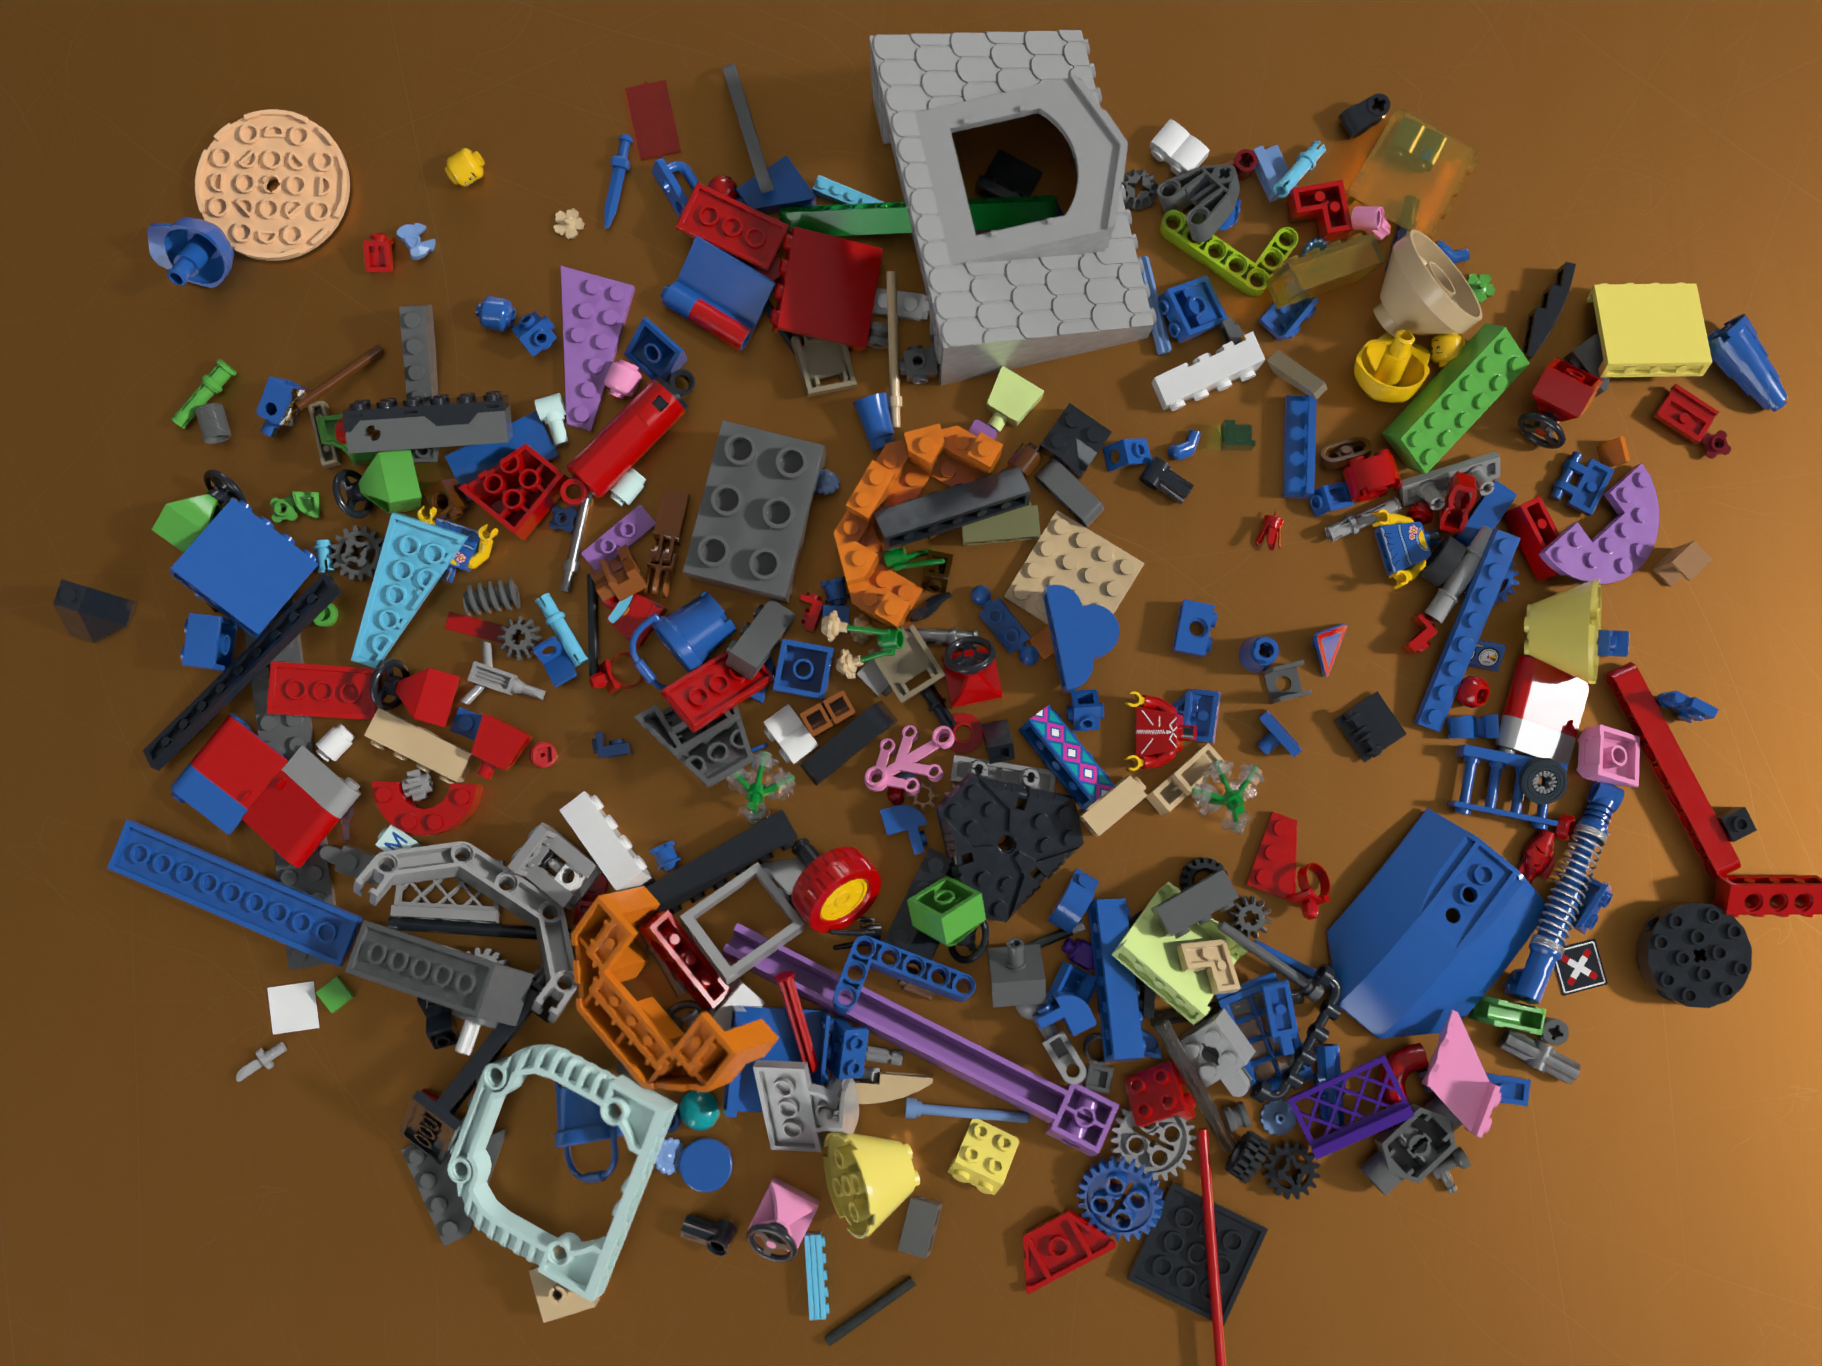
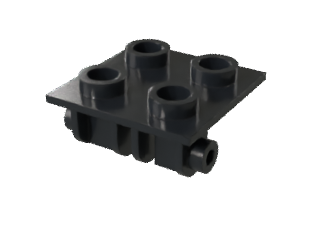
M1378 691L1335 719L1364 763L1372 757L1375 758L1381 754L1385 748L1407 734Z

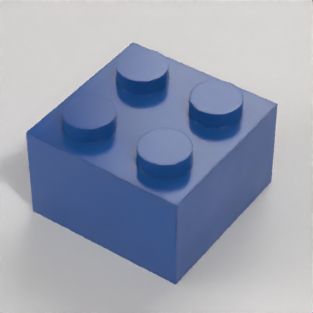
M189 613V618L184 624V632L186 634L185 645L182 646L180 652L181 660H183L182 665L202 670L223 672L234 660L238 625L230 619L221 616Z
M782 639L773 691L824 701L827 695L835 654L834 648Z

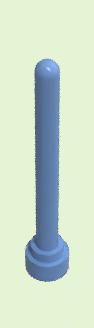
M906 1097L905 1119H915L916 1117H921V1114L1028 1123L1031 1119L1030 1114L1027 1112L922 1104V1101H917V1098Z

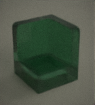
M1224 420L1221 424V451L1252 450L1256 446L1255 440H1252V425L1235 424V420Z

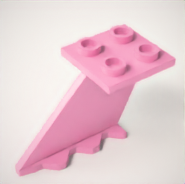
M1451 1010L1446 1024L1440 1032L1437 1048L1431 1056L1428 1072L1421 1083L1431 1088L1465 1126V1130L1482 1138L1483 1133H1487L1492 1123L1490 1115L1493 1107L1496 1108L1500 1102L1501 1093L1499 1091L1501 1087L1489 1082L1459 1013Z

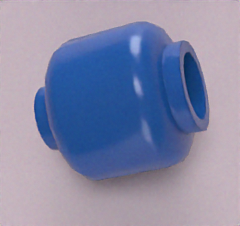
M490 295L485 297L483 302L477 304L476 317L479 318L483 328L504 332L508 327L511 328L513 326L516 308L512 307L510 300Z

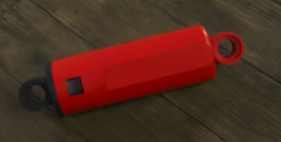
M685 369L676 370L667 382L655 376L567 465V469L572 477L561 486L560 497L563 503L572 507L578 506L583 503L589 493L596 498H602L689 410L683 398L689 396L695 387V378L691 372ZM677 378H684L688 382V388L685 390L678 389L675 386V380ZM570 486H576L579 488L581 495L577 499H570L566 495V489Z

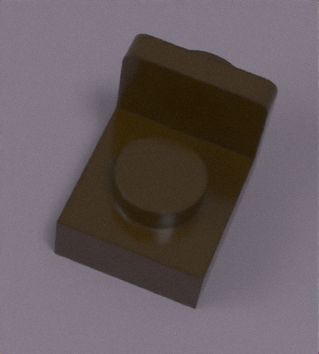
M928 550L926 560L944 559L945 563L924 567L921 588L932 593H946L953 554Z

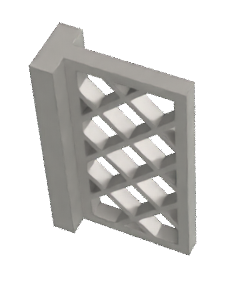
M456 858L461 862L467 861V858ZM496 860L505 866L504 860ZM458 877L454 878L460 884L449 893L440 885L446 878L432 880L434 883L423 892L414 882L396 885L394 905H391L390 916L394 918L404 917L500 924L501 922L500 905L494 901L493 906H483L477 899L483 893L478 891L473 895L467 888V883L461 881ZM412 885L419 895L411 902H402L403 891ZM437 886L445 897L438 903H431L426 898V895ZM461 888H464L471 898L463 905H457L451 897ZM423 898V900L426 903H420L418 901H420ZM447 900H449L452 904H444V903H445ZM475 901L478 906L470 904Z

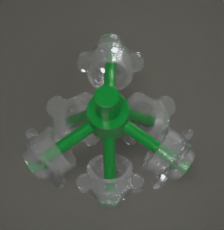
M757 751V754L753 755L754 761L751 764V768L754 770L746 771L743 767L722 780L726 779L729 782L728 787L731 791L737 790L739 793L746 794L747 802L745 805L740 806L739 812L747 818V823L750 826H754L758 821L770 817V810L765 809L763 802L765 796L774 800L780 798L785 801L789 798L788 791L793 794L794 790L792 787L796 785L794 781L795 776L790 771L785 772L782 768H779L780 772L775 775L773 773L769 774L766 777L765 785L761 784L763 772H771L772 766L779 763L777 759L772 758L771 753L766 751Z
M1216 760L1209 765L1210 769L1204 772V776H1211L1214 783L1222 782L1226 792L1220 795L1217 788L1213 787L1212 784L1206 783V778H1203L1200 784L1196 783L1192 789V798L1196 799L1195 807L1199 805V813L1207 815L1208 812H1217L1221 805L1226 806L1228 810L1225 813V820L1221 821L1222 829H1230L1237 834H1242L1246 831L1245 826L1247 822L1251 820L1250 814L1244 812L1245 807L1243 804L1249 797L1253 798L1256 796L1257 789L1255 787L1259 782H1264V777L1261 775L1262 770L1257 765L1249 763L1247 766L1241 764V772L1238 775L1240 778L1227 781L1232 775L1230 769L1234 766L1233 762L1226 763L1223 760Z

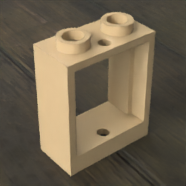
M1131 775L1125 776L1111 790L1079 814L1078 817L1093 836H1100L1147 796L1144 792L1146 786L1137 776L1135 778H1132Z

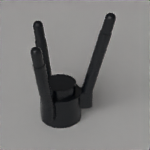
M861 916L857 921L864 922L865 924H860V930H829V934L869 936L881 941V922H875L873 917ZM854 942L834 945L833 949L852 948Z

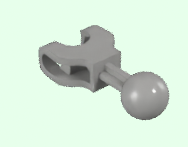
M1046 995V1003L1017 1005L1015 1007L1022 1017L1033 1020L1032 1015L1037 1013L1036 1009L1047 1004L1048 998ZM1054 1023L1042 1029L1038 1027L1045 1039V1042L1042 1044L1063 1079L1069 1084L1082 1082L1086 1076L1085 1066L1064 1031L1059 1033ZM1070 1064H1075L1079 1067V1074L1076 1077H1069L1066 1073V1069Z

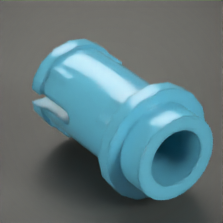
M331 540L315 541L313 550L316 551L317 563H319L318 573H325V562L327 563L328 573L335 571L333 567L334 561L330 558L333 549L331 548Z

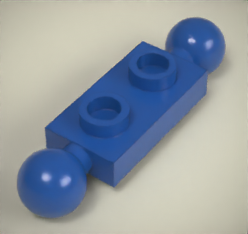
M979 585L974 587L970 595L971 600L974 604L985 608L979 613V616L1010 654L1018 649L1021 663L1026 666L1036 664L1039 660V652L1034 646L1025 643L1031 636L1000 597L992 602L990 600L991 592L986 586Z

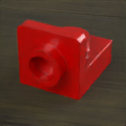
M386 233L370 234L371 237L363 241L366 272H392L394 268L391 245L394 243V237H386Z
M807 592L806 596L800 594L798 597L800 602L811 606L810 609L806 608L801 623L804 624L803 628L805 631L815 634L823 614V605L825 604L821 602L822 597Z

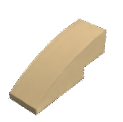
M1207 743L1147 794L1146 799L1161 816H1164L1185 797L1190 795L1193 788L1197 789L1216 771L1214 762H1218L1221 767L1225 761Z
M881 1071L880 1081L872 1083L871 1080L854 1079L858 1104L882 1103L906 1097L933 1083V1075Z

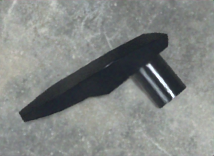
M942 593L923 601L911 611L910 622H917L929 617L945 600L952 596L951 593Z

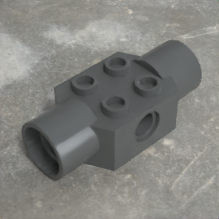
M1437 1095L1424 1107L1411 1103L1410 1106L1415 1115L1414 1117L1383 1130L1374 1138L1377 1152L1359 1169L1384 1196H1387L1404 1179L1419 1184L1457 1148L1453 1133L1462 1123Z

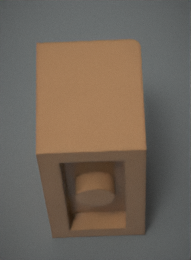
M1695 541L1673 548L1652 570L1670 587L1682 577L1688 581L1692 580L1713 559Z

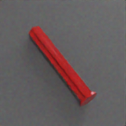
M781 972L774 977V980L778 982L800 1060L801 1062H807L809 1073L815 1072L819 1065L794 982L795 972Z

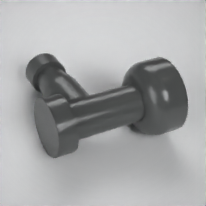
M1461 1147L1456 1148L1452 1152V1157L1442 1161L1431 1172L1436 1180L1441 1178L1449 1194L1455 1193L1458 1190L1449 1170L1457 1166L1462 1169L1471 1166L1468 1157Z

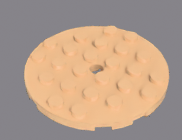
M278 109L260 110L245 114L244 118L232 124L228 123L213 136L215 139L207 151L204 149L195 177V194L199 211L202 213L205 221L220 227L233 250L244 256L265 261H280L301 256L322 244L333 233L343 218L350 193V177L346 160L339 146L328 132L303 115ZM278 180L280 185L272 192L267 190L269 181Z

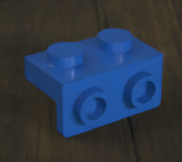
M1290 281L1257 321L1278 341L1288 338L1292 339L1299 332L1300 323L1314 314L1316 311L1314 306L1319 302V299L1316 296L1310 298L1299 286Z
M1584 877L1583 882L1586 883L1589 882V880L1586 877ZM1589 877L1591 883L1586 885L1588 891L1583 892L1586 898L1580 900L1582 906L1577 908L1579 914L1574 915L1577 921L1571 923L1574 929L1585 934L1587 929L1591 930L1596 925L1599 918L1597 916L1598 912L1602 907L1606 908L1613 897L1609 884L1606 882L1601 883L1592 877ZM1581 885L1580 890H1585L1586 888Z
M1063 961L1047 994L1048 1003H1051V1005L1055 1004L1051 996L1052 993L1065 991L1076 995L1088 1005L1096 989L1095 976Z

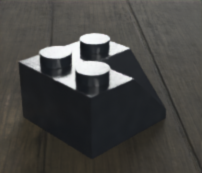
M1069 403L1040 444L1039 449L1042 454L1050 459H1056L1070 473L1081 479L1109 439L1112 431Z

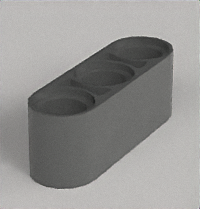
M1051 458L1034 475L1036 481L1086 528L1105 510L1103 504L1054 458Z

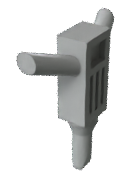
M481 640L483 664L474 661L467 681L476 684L460 702L470 705L485 687L511 696L512 694H524L539 700L544 699L545 690L525 684L518 679L519 676L493 668L491 643Z

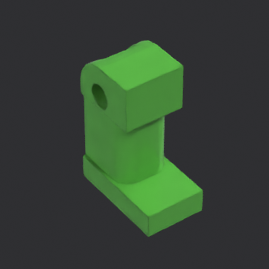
M1484 995L1471 1010L1469 1019L1498 1027L1505 1026L1542 1035L1547 1009L1522 1003L1514 1004Z

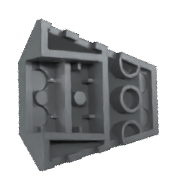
M657 704L634 716V719L708 788L754 761L737 705L694 733L671 706L661 711Z

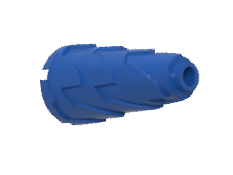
M1745 314L1731 319L1724 324L1725 327L1720 330L1717 328L1709 334L1707 338L1712 361L1729 378H1733L1748 396L1751 395L1763 409H1771L1773 412L1787 404L1785 399L1788 396L1779 380V374L1768 359L1766 349L1760 342L1755 328Z

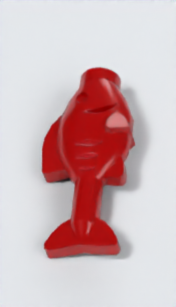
M1540 829L1539 833L1527 844L1523 850L1522 863L1517 868L1521 873H1524L1523 876L1530 884L1539 875L1548 879L1555 865L1554 838L1556 834L1544 829Z

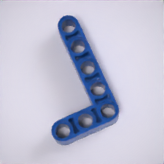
M859 936L854 941L834 992L832 1004L839 1013L845 1014L852 1011L858 1000L869 968L956 1002L967 1001L975 991L976 984L975 980L966 973L872 937ZM859 945H866L870 949V954L860 955L856 948ZM890 954L893 956L895 963L886 965L883 963L881 956ZM911 963L917 965L919 973L915 975L908 973L906 965ZM856 969L861 973V978L852 980L848 977L847 971ZM933 973L941 974L944 978V983H934L931 975ZM959 982L965 983L968 986L969 992L966 994L958 992L956 984ZM843 993L848 994L852 999V1003L843 1005L838 1001V996Z

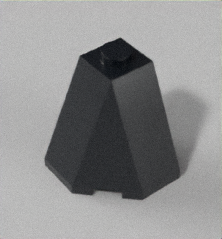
M61 579L53 605L69 635L97 643L105 639L106 636L129 626L137 602Z

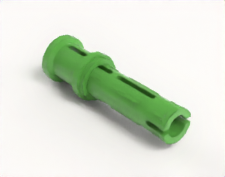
M220 358L216 360L217 364L207 375L202 376V383L171 417V420L183 429L196 416L195 410L205 405L215 393H221L223 390L222 386L227 380L237 374L233 368Z

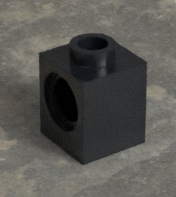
M1007 719L982 724L989 764L1015 759L1013 740Z
M1731 807L1716 815L1730 842H1735L1757 831L1746 807Z

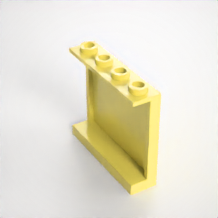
M1602 283L1593 286L1586 301L1594 303L1603 354V362L1598 368L1600 377L1703 376L1712 364V358L1696 283Z

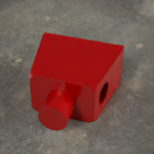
M483 714L471 753L482 759L476 774L490 780L496 767L502 770H509L530 743L533 735L490 714Z

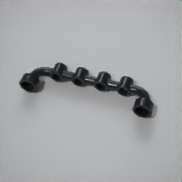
M1325 963L1317 968L1313 980L1322 987L1330 985L1331 993L1328 999L1322 1002L1319 1008L1320 1014L1316 1021L1308 1027L1307 1037L1304 1043L1296 1049L1294 1061L1290 1068L1284 1071L1279 1088L1271 1091V1085L1262 1079H1258L1253 1084L1250 1090V1097L1259 1103H1263L1265 1100L1270 1102L1279 1101L1289 1093L1291 1088L1298 1090L1302 1086L1304 1077L1299 1073L1303 1065L1307 1067L1313 1065L1317 1056L1312 1051L1315 1043L1322 1044L1327 1040L1329 1030L1324 1028L1329 1019L1337 1020L1342 1012V1008L1337 1005L1342 994L1341 984L1335 977V969Z

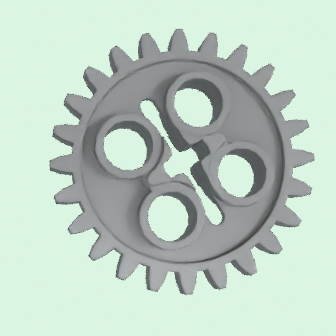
M1120 1108L1124 1116H1115L1114 1119L1119 1125L1111 1126L1110 1128L1113 1132L1117 1133L1116 1136L1110 1137L1111 1142L1117 1143L1111 1149L1112 1152L1121 1153L1116 1158L1117 1162L1120 1163L1122 1156H1124L1127 1164H1130L1132 1159H1135V1167L1137 1168L1145 1164L1144 1173L1153 1171V1181L1158 1180V1175H1161L1167 1181L1168 1172L1177 1176L1175 1169L1177 1166L1185 1170L1186 1167L1182 1161L1183 1159L1192 1160L1187 1151L1195 1150V1147L1189 1143V1141L1196 1139L1194 1134L1188 1132L1195 1128L1192 1123L1186 1124V1120L1175 1115L1141 1128L1135 1124L1131 1109ZM1136 1126L1152 1136L1156 1132V1136L1161 1141L1172 1145L1174 1149L1169 1150L1156 1141L1150 1143L1145 1135L1133 1131L1132 1127ZM1170 1126L1176 1127L1177 1134L1174 1138L1167 1139L1164 1137L1166 1128ZM1135 1137L1140 1138L1142 1141L1141 1146L1136 1150L1130 1149L1129 1141ZM1157 1150L1165 1152V1157L1161 1162L1152 1161V1155Z

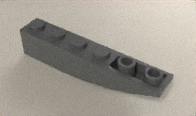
M432 304L403 305L399 307L406 398L423 396V400H430V398H434V395H438ZM439 447L411 449L413 462L439 461Z

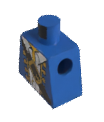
M270 376L256 411L257 415L266 419L260 432L275 438L280 426L292 427L301 413L294 402L309 393L310 390L291 380Z

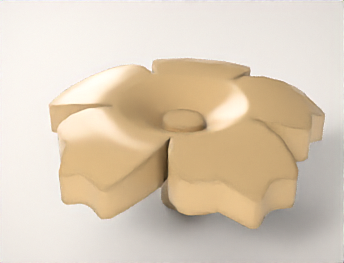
M574 208L567 210L566 214L559 210L555 218L558 224L553 226L555 233L561 236L566 234L567 239H574L578 235L577 230H583L585 225L582 219L578 218L579 212Z

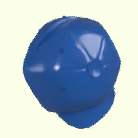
M184 217L173 224L151 223L147 228L149 253L158 265L168 269L167 276L173 284L185 286L188 281L204 287L215 288L229 275V271L232 268L234 251L226 235L217 225L198 218Z

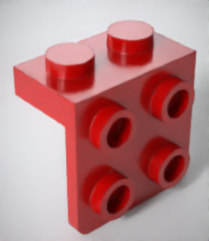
M1170 1060L1127 1076L1124 1079L1134 1121L1138 1127L1142 1128L1175 1115L1186 1121L1196 1117L1193 1109L1196 1108V1103L1193 1095L1188 1092L1186 1083L1189 1080L1184 1068L1179 1067Z

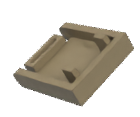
M798 335L792 336V345L806 397L855 388L857 382L846 345L802 335L803 346H801ZM839 376V383L820 386L819 379Z
M913 623L908 625L909 631L913 634L909 637L904 628L902 629L904 634L902 649H895V655L873 659L901 704L946 676ZM877 644L879 650L883 651L884 648ZM873 648L868 650L870 654L876 653ZM926 670L931 678L909 691L905 683Z

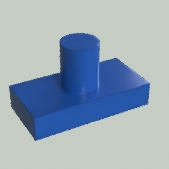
M1268 709L1259 715V719L1270 730L1266 736L1257 742L1259 748L1266 755L1280 743L1293 757L1302 751V747Z

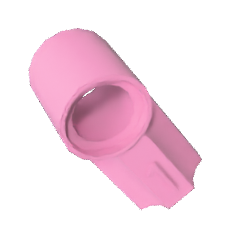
M1354 207L1351 217L1353 229L1364 230L1373 240L1377 241L1383 240L1386 235L1390 234L1391 225L1384 218L1383 207Z

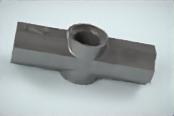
M1507 1027L1499 1038V1048L1522 1059L1523 1063L1543 1073L1547 1072L1565 1083L1572 1084L1580 1073L1581 1064L1556 1052L1555 1048L1535 1038L1531 1039L1515 1029Z

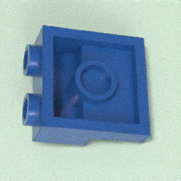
M1207 275L1167 289L1158 297V309L1162 315L1167 316L1170 322L1169 332L1172 337H1177L1179 343L1200 336L1203 332L1218 327L1223 320L1228 319Z

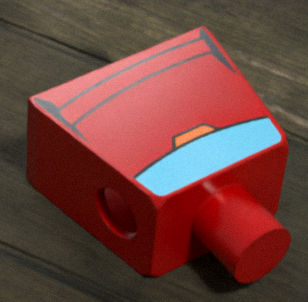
M636 593L622 601H619L617 596H614L605 602L603 600L601 602L612 610L607 620L629 642L636 628L652 614H657L660 617L664 616L668 611L664 606ZM651 624L638 636L636 648L641 650L654 631Z

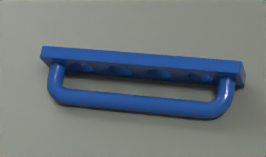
M663 158L655 160L652 174L680 218L688 198L674 177L673 172H681L692 190H694L699 181L692 169L684 162L673 161L666 164Z

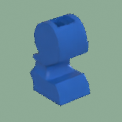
M1498 714L1485 715L1479 718L1475 716L1447 718L1448 739L1499 738Z

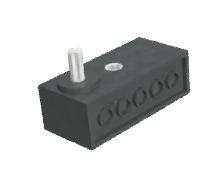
M363 920L345 969L347 973L453 1009L451 1015L465 1019L455 1051L466 1055L471 1054L481 1025L496 1028L498 1022L512 1026L517 1025L534 974Z

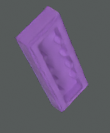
M639 505L581 554L596 571L601 568L600 559H606L609 562L619 556L618 548L625 544L628 549L655 528L656 522Z

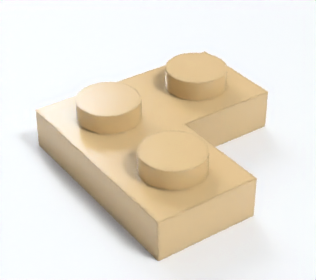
M1226 939L1184 943L1176 947L1183 972L1206 970L1213 995L1234 993L1241 989Z

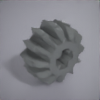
M518 616L517 623L511 618L508 619L510 627L507 628L502 625L500 629L506 633L497 637L498 640L505 641L500 645V649L503 651L508 649L506 656L509 658L516 654V659L519 661L523 659L524 654L527 658H532L531 649L537 646L535 642L543 641V637L535 636L541 631L540 627H533L534 621L528 619L525 622L522 616ZM521 632L525 636V640H521L519 643L515 641V637H519Z
M1251 895L1248 902L1245 896H1240L1239 901L1241 905L1234 902L1233 908L1236 911H1227L1228 916L1234 917V920L1227 923L1231 926H1236L1235 929L1242 932L1246 937L1249 938L1251 933L1254 939H1258V929L1262 933H1267L1268 931L1263 926V923H1272L1271 919L1264 917V915L1270 914L1271 910L1269 908L1261 910L1265 905V901L1260 900L1256 903V896ZM1247 911L1255 916L1254 919H1251L1253 921L1251 924L1244 921Z

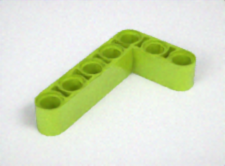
M1170 210L1165 213L1159 226V231L1166 240L1250 297L1260 296L1298 242V234L1294 229L1290 227L1281 228L1256 263H1254L1215 235L1205 242L1191 243L1187 238L1190 235L1186 215L1178 210ZM1174 221L1177 223L1178 228L1171 229L1167 226L1166 222ZM1279 238L1287 239L1290 246H1283ZM1208 250H1216L1220 257H1211ZM1265 258L1273 259L1276 266H1268L1265 263ZM1229 265H1238L1241 272L1231 271ZM1250 279H1258L1261 282V287L1253 286Z

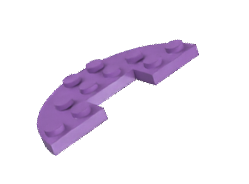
M1642 463L1635 465L1604 494L1618 516L1592 540H1590L1579 523L1576 522L1566 528L1538 554L1551 569L1561 576L1566 575L1576 580V583L1579 584L1593 579H1600L1599 584H1610L1632 575L1644 564L1657 538L1659 505L1651 476Z

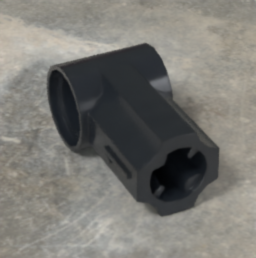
M1155 456L1139 477L1140 481L1156 491L1160 490L1180 505L1194 487L1193 484L1173 472L1172 467L1168 463Z
M689 1214L683 1222L680 1237L705 1245L707 1250L716 1256H725L738 1230L733 1223L727 1220H718L715 1223Z

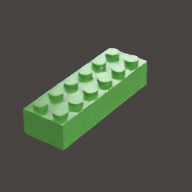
M1485 323L1464 345L1460 354L1448 362L1382 434L1408 469L1427 474L1530 363L1506 327Z

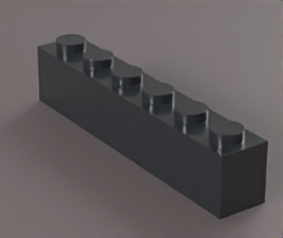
M1019 466L1012 469L1006 468L999 473L981 476L965 484H956L940 492L934 491L918 499H908L896 506L883 507L873 513V527L885 552L1028 506L1031 490Z
M781 810L646 888L660 903L657 910H669L673 915L683 909L681 904L690 900L691 903L700 900L706 896L704 891L712 886L714 890L721 888L728 883L726 878L733 874H736V876L740 875L750 868L749 865L758 861L761 865L774 857L772 852L780 847L782 851L795 845L794 839L798 838L799 835L786 812Z

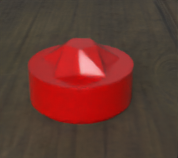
M548 742L536 743L529 751L531 763L538 768L549 767L556 760V750Z
M1563 814L1560 817L1557 826H1555L1558 839L1565 841L1571 839L1576 825V818L1574 816Z

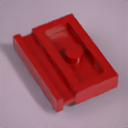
M1675 384L1671 387L1670 392L1665 396L1653 417L1694 444H1697L1702 440L1719 411Z

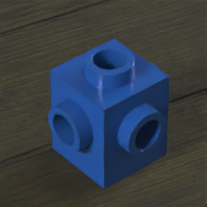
M536 311L523 316L520 322L511 329L533 357L541 350L548 349L553 341L557 339L556 335L552 332L555 326L546 315L541 318Z
M1097 689L1071 691V706H1066L1067 721H1072L1074 731L1100 730V719H1104V705L1099 703Z

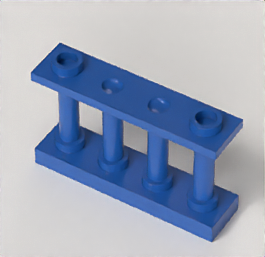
M1466 744L1457 745L1456 756L1464 757L1463 761L1466 764L1459 801L1447 802V806L1455 808V813L1470 815L1471 811L1510 818L1532 823L1531 828L1547 830L1548 826H1557L1558 821L1546 819L1549 804H1538L1536 817L1521 814L1524 795L1518 784L1519 773L1526 763L1536 758ZM1480 760L1489 762V767H1491L1485 806L1470 804L1476 764H1479ZM1559 763L1567 771L1568 764ZM1505 765L1515 767L1514 772H1517L1510 811L1495 809L1502 769H1505ZM1540 775V777H1542L1541 785L1546 786V780L1549 778V776L1544 777L1543 775Z

